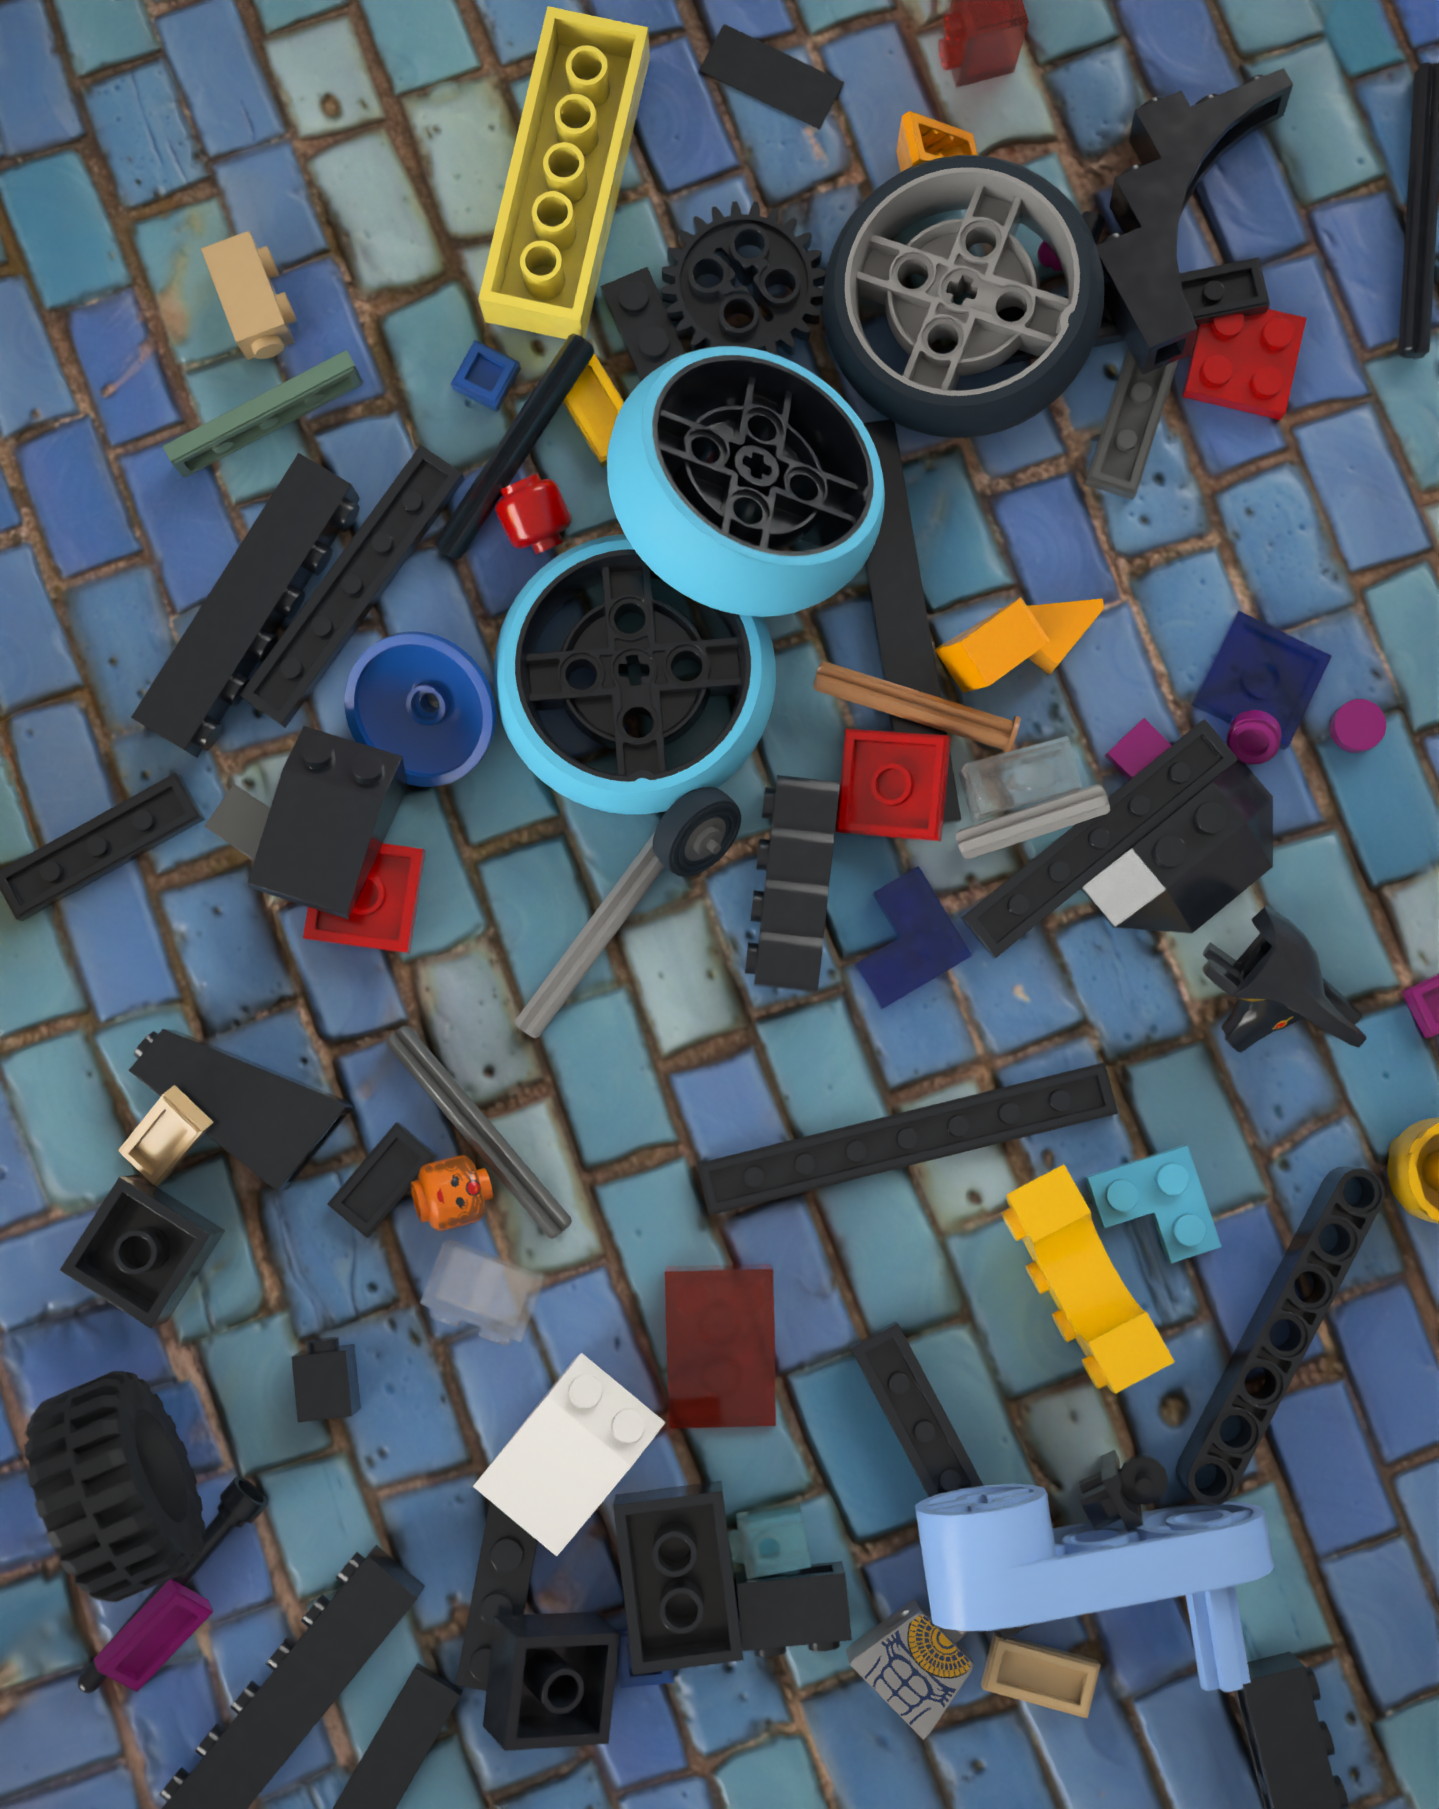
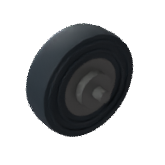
M704 787L686 793L666 811L655 830L653 851L656 857L670 872L681 877H690L704 872L724 856L736 839L741 825L740 809L735 801L716 787Z

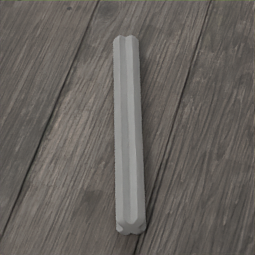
M654 833L516 1018L515 1024L530 1037L537 1038L542 1034L665 866L658 860L653 851Z

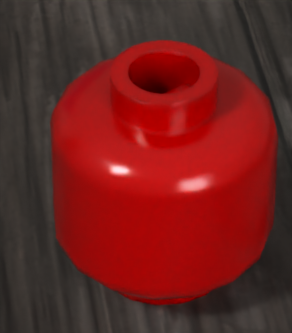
M538 473L500 490L503 498L497 502L495 510L513 547L523 549L532 546L537 555L564 542L559 532L564 531L570 526L572 516L555 481L551 479L541 480Z

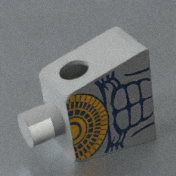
M917 1599L908 1602L846 1649L849 1664L923 1740L933 1730L975 1665L969 1652L959 1643L968 1631L943 1629L934 1625L931 1613Z

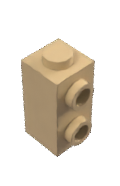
M250 231L201 248L235 341L246 359L249 360L254 357L257 359L271 358L281 353L284 346L295 343L288 325L297 322L286 293L276 294L271 278L279 276L268 246L258 248Z

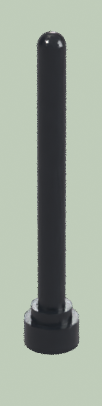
M235 1477L220 1494L221 1503L217 1506L219 1513L205 1528V1534L202 1537L204 1548L199 1559L188 1572L172 1578L174 1581L185 1586L235 1526L241 1528L246 1522L253 1523L267 1507L268 1501L264 1494L248 1480L242 1477ZM167 1581L158 1584V1585L154 1588V1590L148 1595V1597H147V1598L142 1602V1604L136 1609V1611H135V1612L131 1615V1617L125 1622V1624L119 1629V1631L113 1636V1638H114V1637L126 1626V1624L147 1604V1602L167 1583ZM94 1660L78 1679V1687L84 1693L96 1691L107 1678V1676L97 1671Z

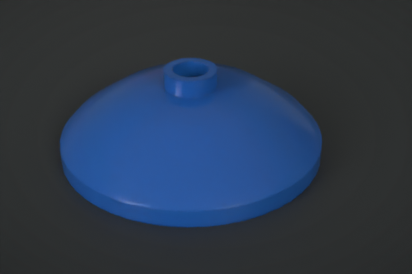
M408 631L396 633L379 640L364 651L356 660L348 676L344 694V707L348 727L355 742L403 756L407 784L433 787L451 783L469 773L487 753L496 727L494 696L490 684L478 664L453 642L426 632ZM428 693H432L438 698L439 707H434L429 703Z

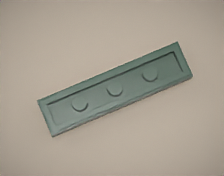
M345 350L162 447L170 462L183 477H188L362 386L364 382L348 351Z

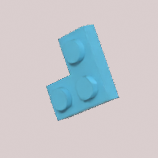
M1181 1145L1084 1177L1100 1227H1111L1151 1214L1167 1262L1174 1263L1222 1247L1188 1145Z

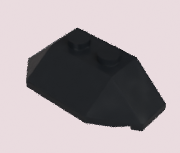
M1237 760L1084 885L1081 890L1113 928L1194 933L1273 867V796L1248 766Z

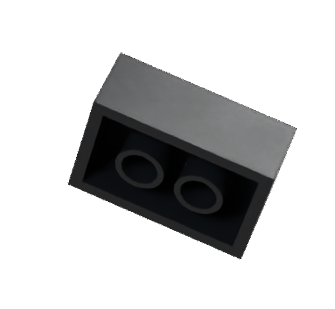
M722 1481L615 1495L613 1510L633 1675L743 1660Z

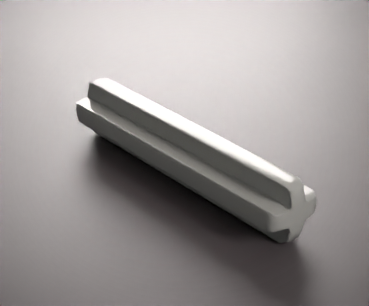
M1096 784L961 829L956 833V840L962 856L965 859H971L1108 814L1110 812V804L1103 786Z

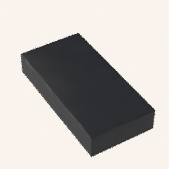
M396 1122L328 1202V1205L366 1238H369L409 1192L411 1181L418 1180L420 1168L427 1163L434 1162L438 1155L402 1124Z

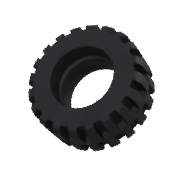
M112 1371L41 1402L30 1417L31 1420L27 1424L25 1433L29 1439L25 1444V1458L29 1461L30 1467L27 1474L30 1487L34 1489L36 1497L34 1504L39 1518L42 1517L47 1529L45 1534L51 1547L56 1548L59 1553L60 1563L65 1571L72 1573L75 1577V1584L82 1591L89 1592V1596L94 1599L118 1602L188 1572L195 1565L204 1548L202 1537L205 1534V1522L201 1517V1511L203 1510L201 1496L198 1495L195 1473L190 1467L186 1456L188 1453L183 1441H180L176 1432V1425L171 1416L165 1412L163 1402L158 1395L151 1392L150 1385L144 1379H138L136 1374Z

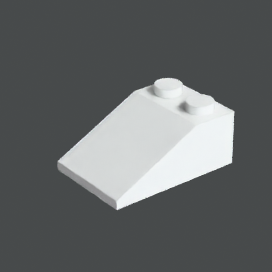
M580 1353L574 1358L473 1487L550 1552L558 1556L628 1472L666 1422L583 1353Z

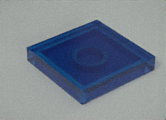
M1238 611L1234 614L1191 705L1229 724L1242 712L1249 710L1264 711L1278 721L1281 727L1279 748L1285 750L1289 747L1332 655Z

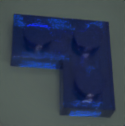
M919 866L872 894L898 936L897 940L855 964L856 969L880 1009L885 1008L972 956Z

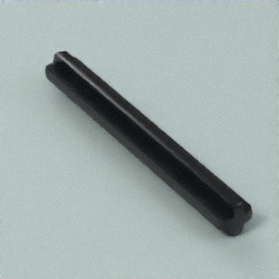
M575 333L568 336L436 539L435 546L448 557L454 560L461 559L501 498L500 490L510 484L594 355L595 349L585 338Z

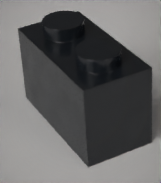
M842 1561L736 1572L743 1651L754 1650L756 1656L773 1657L786 1653V1647L808 1645L809 1650L820 1652L839 1648L841 1646L840 1641L852 1640L846 1576Z

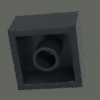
M139 1175L122 1176L118 1178L60 1268V1271L147 1327L153 1328L168 1322L225 1230Z
M596 1612L494 1616L483 1727L504 1751L609 1744L620 1632Z

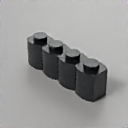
M777 775L775 788L765 787L762 818L772 819L770 839H759L756 870L766 871L764 891L754 890L750 920L752 922H761L758 943L748 942L745 974L755 975L754 986L812 993L818 991L840 782Z

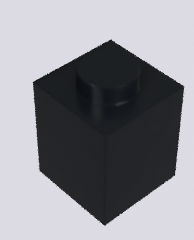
M339 1337L306 1341L307 1350H302L292 1356L298 1422L353 1416L361 1408L355 1344L339 1346Z

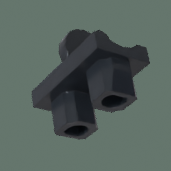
M1115 1450L1100 1456L1101 1471L1079 1481L1082 1491L1080 1503L1091 1525L1096 1531L1122 1519L1128 1532L1142 1526L1141 1504L1155 1503L1163 1497L1167 1490L1168 1478L1164 1466L1154 1457L1140 1454L1129 1458L1120 1469V1459Z

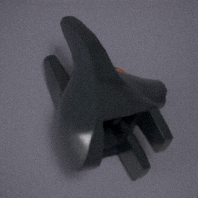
M1265 905L1251 919L1260 934L1237 961L1211 942L1204 949L1203 956L1208 960L1202 968L1204 974L1227 994L1238 998L1231 1014L1221 1027L1225 1033L1226 1042L1237 1052H1243L1272 1032L1286 1028L1304 1017L1327 1033L1357 1048L1367 1039L1366 1035L1355 1026L1362 1018V1013L1322 977L1318 955L1307 937L1289 919Z

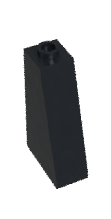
M162 1029L159 1034L153 1031L146 1036L134 1052L137 1061L128 1070L160 1097L172 1086H177L213 1121L205 1133L276 1191L286 1190L292 1185L354 1108L351 1103L343 1098L177 1030Z

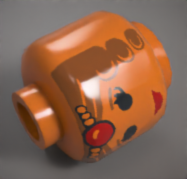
M465 1155L427 1163L420 1168L418 1180L411 1181V1193L419 1221L421 1223L429 1222L430 1226L438 1232L480 1221L485 1211L484 1201L493 1199L492 1186L487 1170L485 1168L476 1170L472 1160Z

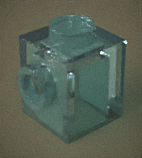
M799 1502L737 1513L738 1530L728 1531L734 1565L745 1564L747 1579L812 1567Z

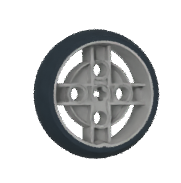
M979 155L942 157L908 168L890 178L869 195L850 216L837 238L827 265L823 288L825 331L832 354L841 372L854 390L881 415L908 429L932 436L947 438L985 436L1012 428L1036 416L1051 405L1076 378L1089 357L1100 329L1105 290L1103 270L1097 246L1082 215L1073 203L1045 178L1023 166L994 157ZM967 210L964 218L951 219L932 225L916 235L907 245L892 241L897 234L919 220L946 211ZM1020 223L1035 232L1056 255L1064 272L1067 284V298L1040 290V282L1034 263L1025 248L1015 238ZM977 243H987L994 248L989 255L983 257L974 256L968 251L970 247ZM912 274H918L927 279L924 285L916 289H908L902 286L901 282ZM963 292L971 294V299L966 298L962 305L954 304V299H959ZM860 297L885 305L886 317L891 332L899 345L910 356L903 376L888 367L870 347L861 325L859 314ZM1014 306L1020 308L1025 314L1018 321L1007 322L1002 320L998 313L1005 307ZM940 338H950L957 344L954 350L946 354H938L930 348L932 343ZM1017 350L1039 356L1029 367L1005 381L980 389L955 390L960 376L975 375L991 370L1008 360Z

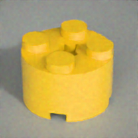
M1439 1117L1418 1121L1394 1138L1388 1149L1387 1172L1391 1190L1405 1210L1411 1216L1439 1224Z

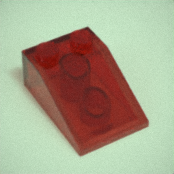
M950 0L948 13L944 14L945 31L944 37L938 41V51L942 67L945 71L951 70L956 88L1014 73L1029 23L1022 0Z
M772 1264L666 1266L665 1304L669 1429L776 1426L775 1319Z

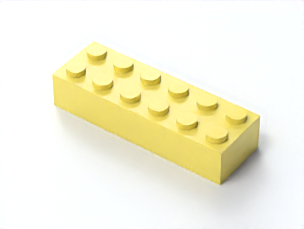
M547 6L478 298L485 322L567 339L572 333L583 338L586 337L650 60L648 27Z

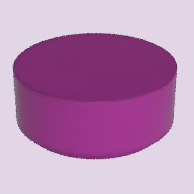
M1355 699L1340 706L1333 713L1329 730L1333 741L1339 748L1350 753H1361L1373 748L1383 739L1386 732V719L1382 710L1375 703L1365 699Z
M1249 710L1242 712L1230 723L1226 740L1227 746L1238 760L1243 763L1252 765L1265 763L1278 752L1281 741V727L1272 715L1264 711Z

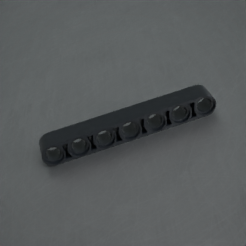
M1337 1167L1330 1171L1323 1179L1178 1459L1176 1466L1177 1480L1181 1487L1200 1503L1209 1506L1220 1505L1228 1501L1236 1490L1383 1204L1385 1197L1384 1185L1380 1178L1372 1171L1355 1167ZM1355 1177L1361 1184L1362 1194L1357 1203L1349 1205L1344 1198L1343 1189L1347 1181ZM1331 1224L1337 1231L1338 1241L1332 1250L1324 1252L1319 1244V1235L1325 1226ZM1309 1272L1314 1281L1313 1290L1308 1297L1299 1299L1294 1290L1295 1281L1300 1274ZM1285 1319L1289 1325V1337L1280 1346H1273L1270 1341V1329L1275 1322ZM1262 1367L1265 1373L1264 1386L1256 1393L1248 1394L1245 1388L1246 1375L1250 1370ZM1238 1415L1241 1421L1239 1434L1232 1440L1223 1441L1220 1437L1221 1423L1229 1416ZM1205 1464H1214L1217 1473L1215 1481L1206 1488H1197L1195 1485V1475L1198 1469Z

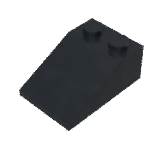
M303 726L282 769L247 882L248 887L349 919L408 789L403 756Z

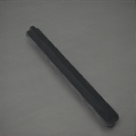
M1430 62L1420 64L1419 69L1416 70L1413 90L1398 353L1401 357L1412 359L1423 358L1429 352L1439 196V63L1432 64Z

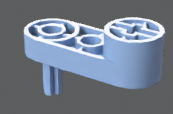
M999 1484L963 1488L923 1499L915 1505L930 1611L934 1625L943 1629L958 1631H990L1186 1595L1200 1687L1206 1691L1221 1689L1224 1692L1243 1689V1684L1251 1683L1235 1585L1264 1577L1270 1574L1275 1567L1266 1511L1261 1506L1244 1502H1224L1213 1506L1194 1503L1142 1512L1143 1525L1128 1532L1122 1519L1096 1531L1090 1522L1052 1528L1047 1492L1043 1487L1028 1484Z

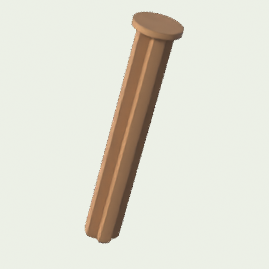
M821 662L813 682V688L818 692L1002 749V756L1008 757L1012 750L1021 717L1014 716L1013 720H1009L829 662Z

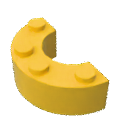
M1063 1164L1006 1194L1009 1208L1001 1212L1014 1239L1016 1241L1023 1239L1033 1260L1032 1263L1025 1266L1040 1294L1049 1291L1059 1309L1051 1314L1064 1340L1068 1343L1076 1339L1086 1357L1082 1359V1363L1095 1387L1100 1389L1107 1386L1113 1393H1118L1174 1363V1359L1147 1311L1143 1310L1134 1300L1114 1268L1096 1232L1091 1211L1066 1166Z

